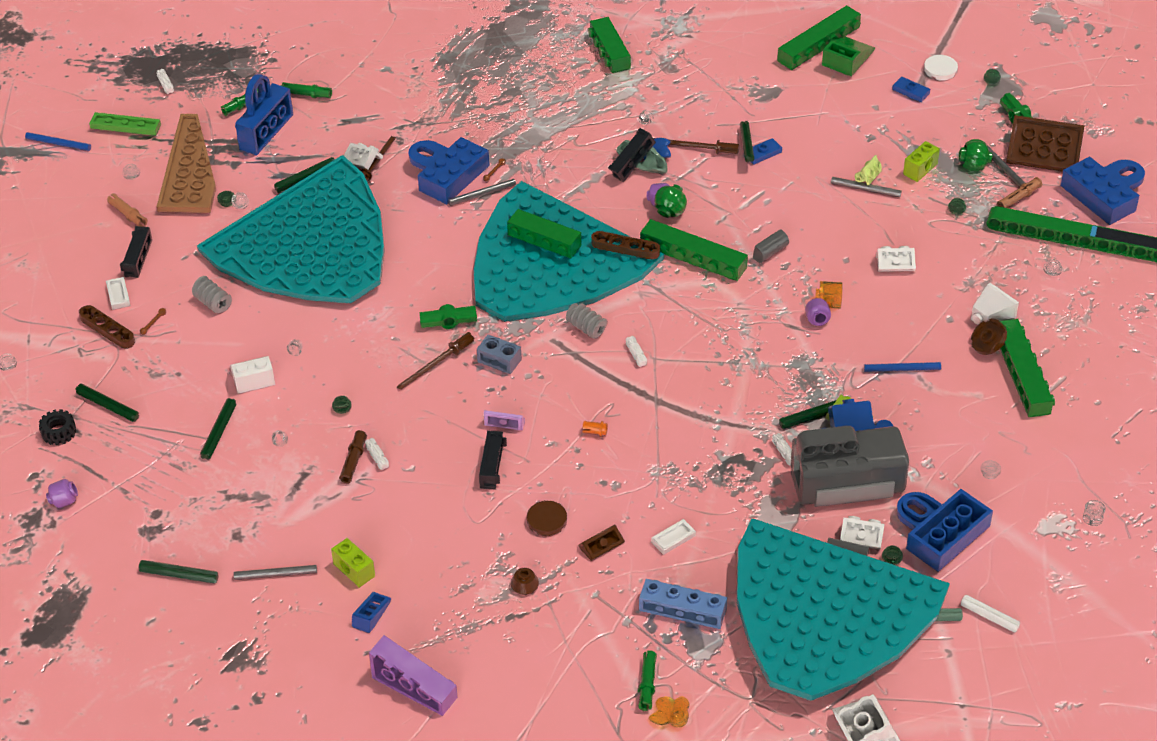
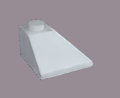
M989 283L973 306L971 320L979 325L983 321H990L989 319H997L999 321L1016 319L1019 302L992 283Z

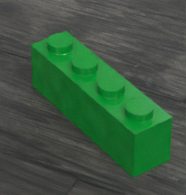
M605 17L591 20L588 34L590 38H593L594 46L598 47L600 57L604 58L605 66L609 67L611 73L631 69V55L610 18Z
M517 209L507 221L509 236L571 259L582 246L580 231L526 211Z

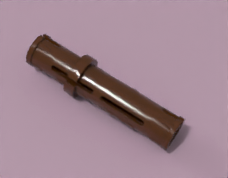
M357 430L352 443L349 444V452L339 476L343 483L349 484L352 482L359 457L364 452L363 446L367 438V434L364 431Z

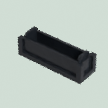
M639 128L636 135L620 155L609 165L608 169L613 172V177L624 182L656 143L649 132Z
M135 226V231H132L131 242L124 260L120 263L121 271H124V277L139 278L152 243L150 227Z
M487 430L479 472V483L482 489L496 490V484H500L498 472L503 447L507 446V438L503 437V432Z

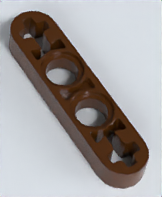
M596 231L591 235V244L597 249L651 260L657 259L660 256V245L653 241L604 231ZM614 242H620L621 244H620V245H614V244H612V243H614ZM636 245L638 248L632 249L630 246Z
M86 305L79 309L80 320L84 324L123 349L134 346L135 338L132 331L91 305ZM98 321H105L101 325L96 324ZM112 329L118 330L115 333H109V331Z

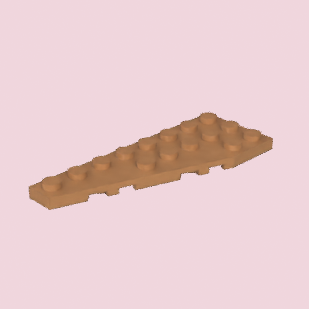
M180 114L157 203V211L211 213L216 185L198 114Z

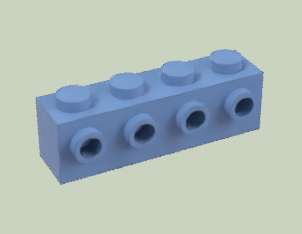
M646 579L639 597V611L716 629H721L727 610V597L667 584L658 580Z

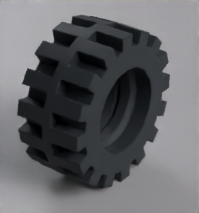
M55 409L52 413L50 411L47 412V415H43L42 419L39 420L42 439L46 443L49 442L50 445H53V443L55 445H59V443H62V445L66 444L65 441L69 442L71 437L74 438L75 421L72 414H69L68 411L63 412V409L56 411ZM63 425V427L59 429H52L55 426Z

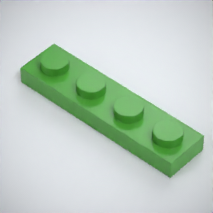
M95 112L89 124L91 129L156 136L161 126L160 119Z

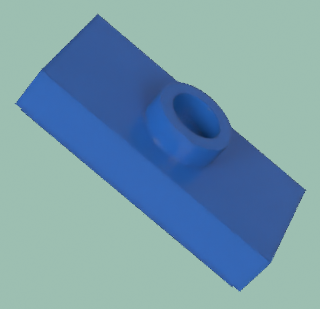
M902 76L892 86V90L919 102H922L930 94L931 90Z
M773 138L753 146L754 161L751 163L754 165L782 153V147Z

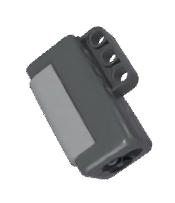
M852 426L807 430L799 433L797 438L792 440L791 475L800 505L814 504L815 507L891 498L895 493H901L906 489L909 456L901 432L895 426L855 431Z

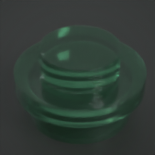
M989 69L984 74V81L988 84L1000 82L1001 76L999 71Z
M223 191L218 194L217 200L221 206L229 207L235 201V194L231 191Z
M954 198L948 204V210L953 214H962L966 211V204L964 200Z
M338 396L332 403L333 410L340 414L348 412L352 407L351 401L346 396Z
M891 545L882 552V559L884 562L897 565L902 561L903 554L899 547Z

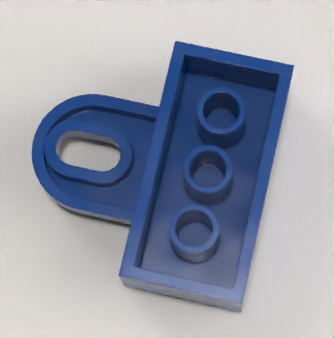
M262 74L254 75L249 81L245 93L247 110L235 123L239 150L258 155L293 116L290 89L274 83L270 85L269 78Z
M462 137L449 148L435 141H419L413 144L408 152L410 163L423 170L418 174L419 191L446 205L449 203L448 199L456 197L490 166L489 150ZM419 152H426L432 156L427 157L420 154Z
M1089 156L1063 170L1060 186L1107 224L1111 225L1136 212L1140 195L1133 191V189L1143 183L1145 170L1139 163L1132 160H1118L1103 167ZM1127 171L1134 172L1128 176L1121 175Z
M962 489L958 490L943 504L921 492L907 493L899 499L897 504L899 520L912 529L908 533L906 549L937 572L990 527L993 510ZM908 505L917 506L922 511H924L925 514L916 513L915 511L910 509Z

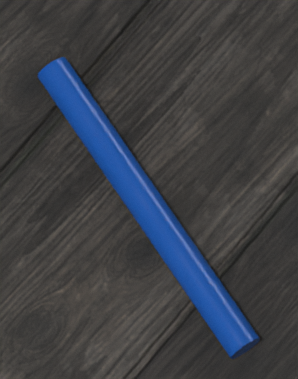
M29 132L25 134V138L29 140L86 151L91 150V144Z
M941 362L864 364V372L941 370Z

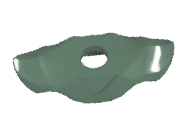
M629 140L623 141L617 147L616 151L619 155L628 145ZM654 147L646 154V160L636 166L639 170L664 174L668 170L665 159Z

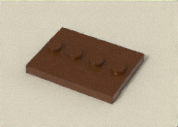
M1014 115L1006 163L1063 172L1064 169L1079 162L1085 125Z

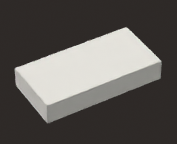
M124 277L107 280L106 285L112 310L131 306Z
M682 519L653 536L651 543L665 555L695 537L696 531Z

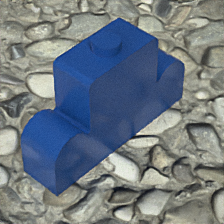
M854 399L842 400L843 404L828 407L830 427L852 426L855 431L893 426L888 420L873 421L870 401L855 402Z

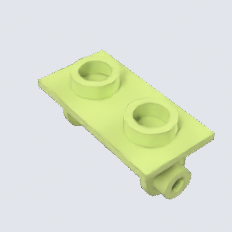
M877 155L870 161H867L861 171L855 174L857 182L866 181L868 186L882 171L881 162L878 161Z

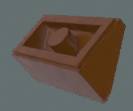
M613 525L585 540L578 546L592 561L625 543V540L617 526Z

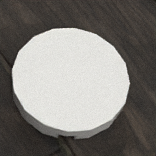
M946 55L930 56L924 63V72L930 78L932 76L936 77V80L939 81L952 79L958 71L957 62Z

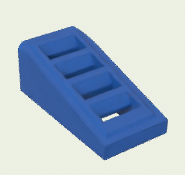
M372 592L352 614V627L370 633L390 604L391 598Z

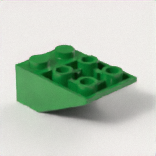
M848 37L831 40L823 49L822 66L852 77L873 53L875 47Z

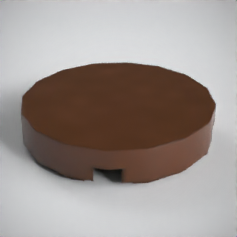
M989 319L990 321L987 322L983 321L974 329L971 335V345L979 354H993L1004 345L1007 339V330L997 319Z
M545 500L537 502L527 512V524L529 529L534 530L538 535L552 536L561 532V529L567 525V512L560 503Z

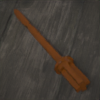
M391 136L379 152L381 155L385 154L396 137ZM374 158L369 170H360L367 181L372 179L371 171L380 159Z
M668 139L670 141L669 145L716 149V154L719 152L739 153V144L720 142V140H717L716 144Z
M467 332L455 342H450L447 351L404 380L397 388L403 389L452 353L459 355L462 349L474 342V336Z

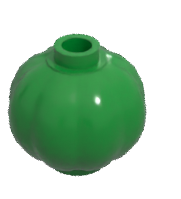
M972 139L967 141L964 147H960L958 159L959 161H964L962 166L965 169L980 171L988 163H991L992 152H989L986 143L982 140Z
M674 184L673 186H663L656 192L654 204L661 216L665 218L677 217L685 211L687 199L682 192L683 188Z

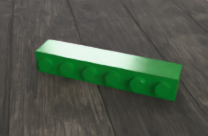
M847 5L780 46L778 48L777 61L793 70L822 52L831 40L846 37L854 30H857L861 24V14Z
M650 219L640 232V239L658 243L661 253L729 279L738 281L747 269V254Z
M1018 319L1000 321L1007 330V339L1000 348V351L1028 417L1051 414L1052 407L1055 405V398L1049 392L1048 382L1043 378L1042 368L1037 364L1036 354L1031 350V343L1025 336L1024 326H1021Z

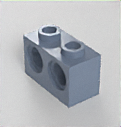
M489 334L477 348V362L511 374L522 360L521 346Z

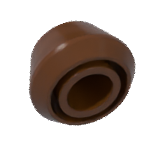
M529 568L518 569L511 579V588L518 594H531L539 586L538 577Z

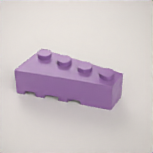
M385 635L369 652L373 679L443 716L458 698L457 686L453 681L445 678Z

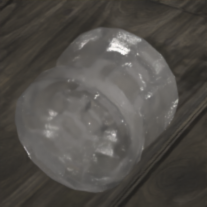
M1098 500L1088 501L1085 504V511L1083 513L1084 522L1091 526L1100 525L1103 522L1105 505Z

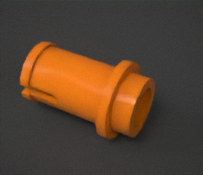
M584 421L582 432L599 434L602 437L607 435L608 424L604 423V421H601V423Z

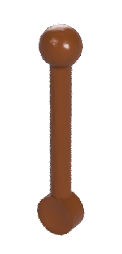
M503 158L499 159V163L487 175L483 176V180L489 181L490 176L501 165L506 164V160Z
M160 308L158 310L159 313L144 328L140 329V334L145 335L147 330L160 316L166 315V309Z

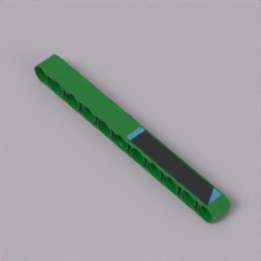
M998 206L990 209L986 222L987 227L995 231L1157 262V237Z

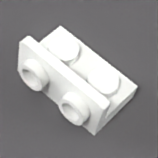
M350 143L344 154L356 167L369 170L374 158H383L378 148L371 145L367 147L362 143Z
M883 246L877 249L878 272L915 271V248H910L909 246H900L899 248Z
M857 516L844 517L840 540L881 550L885 524H881V521L875 519L863 521Z

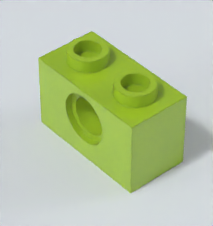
M927 141L922 143L905 158L903 175L916 182L921 180L938 164L940 148Z
M348 538L331 548L333 564L359 588L375 577L373 560Z

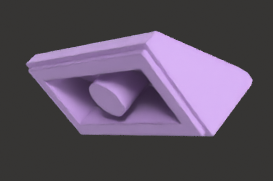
M484 410L485 426L523 431L525 424L523 415Z

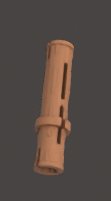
M1035 177L1030 182L1023 183L1019 189L997 201L996 205L1009 208L1024 197L1031 196L1032 192L1038 188H1041L1043 185L1040 178Z
M114 193L108 196L107 202L124 214L128 221L134 222L137 226L144 227L142 224L147 225L148 220L136 208L129 206Z

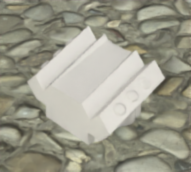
M873 694L871 696H864L859 701L832 709L848 741H900L876 696Z

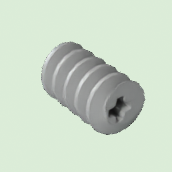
M207 276L199 277L192 287L193 296L214 313H223L231 305V295H228L216 283L209 280Z
M577 303L572 304L566 313V320L594 339L598 338L607 326V319H602L601 315H597L595 311H591V308L586 307L583 303L579 305Z

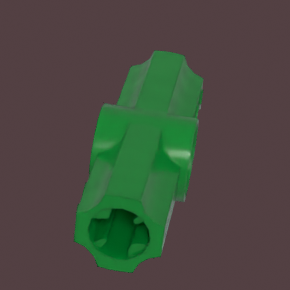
M1011 93L1004 94L1000 99V104L1008 112V117L1012 124L1014 115L1033 118L1030 108L1027 105H1021Z
M446 304L441 306L439 310L419 312L421 328L442 326L444 329H453L459 323L477 321L475 306L455 308L453 305Z

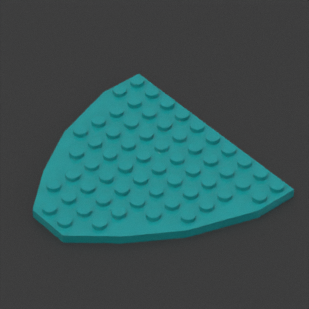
M344 155L197 245L198 251L217 270L262 291L310 301L352 303L381 284L385 253L381 211L364 174Z
M521 181L499 200L479 236L474 265L476 306L506 322L548 316L567 311L574 303L578 305L581 303L585 305L593 304L644 279L664 260V254L660 252V256L657 259L651 260L594 248L591 244V235L596 231L623 236L628 235ZM517 209L580 231L582 246L570 259L509 236L507 221ZM614 242V243H612V244H614V245H620L621 243H620V242ZM633 245L630 246V248L636 249L638 248V246Z
M753 518L738 546L736 603L749 647L770 687L810 701L856 684L899 659L937 620L950 586L948 582Z

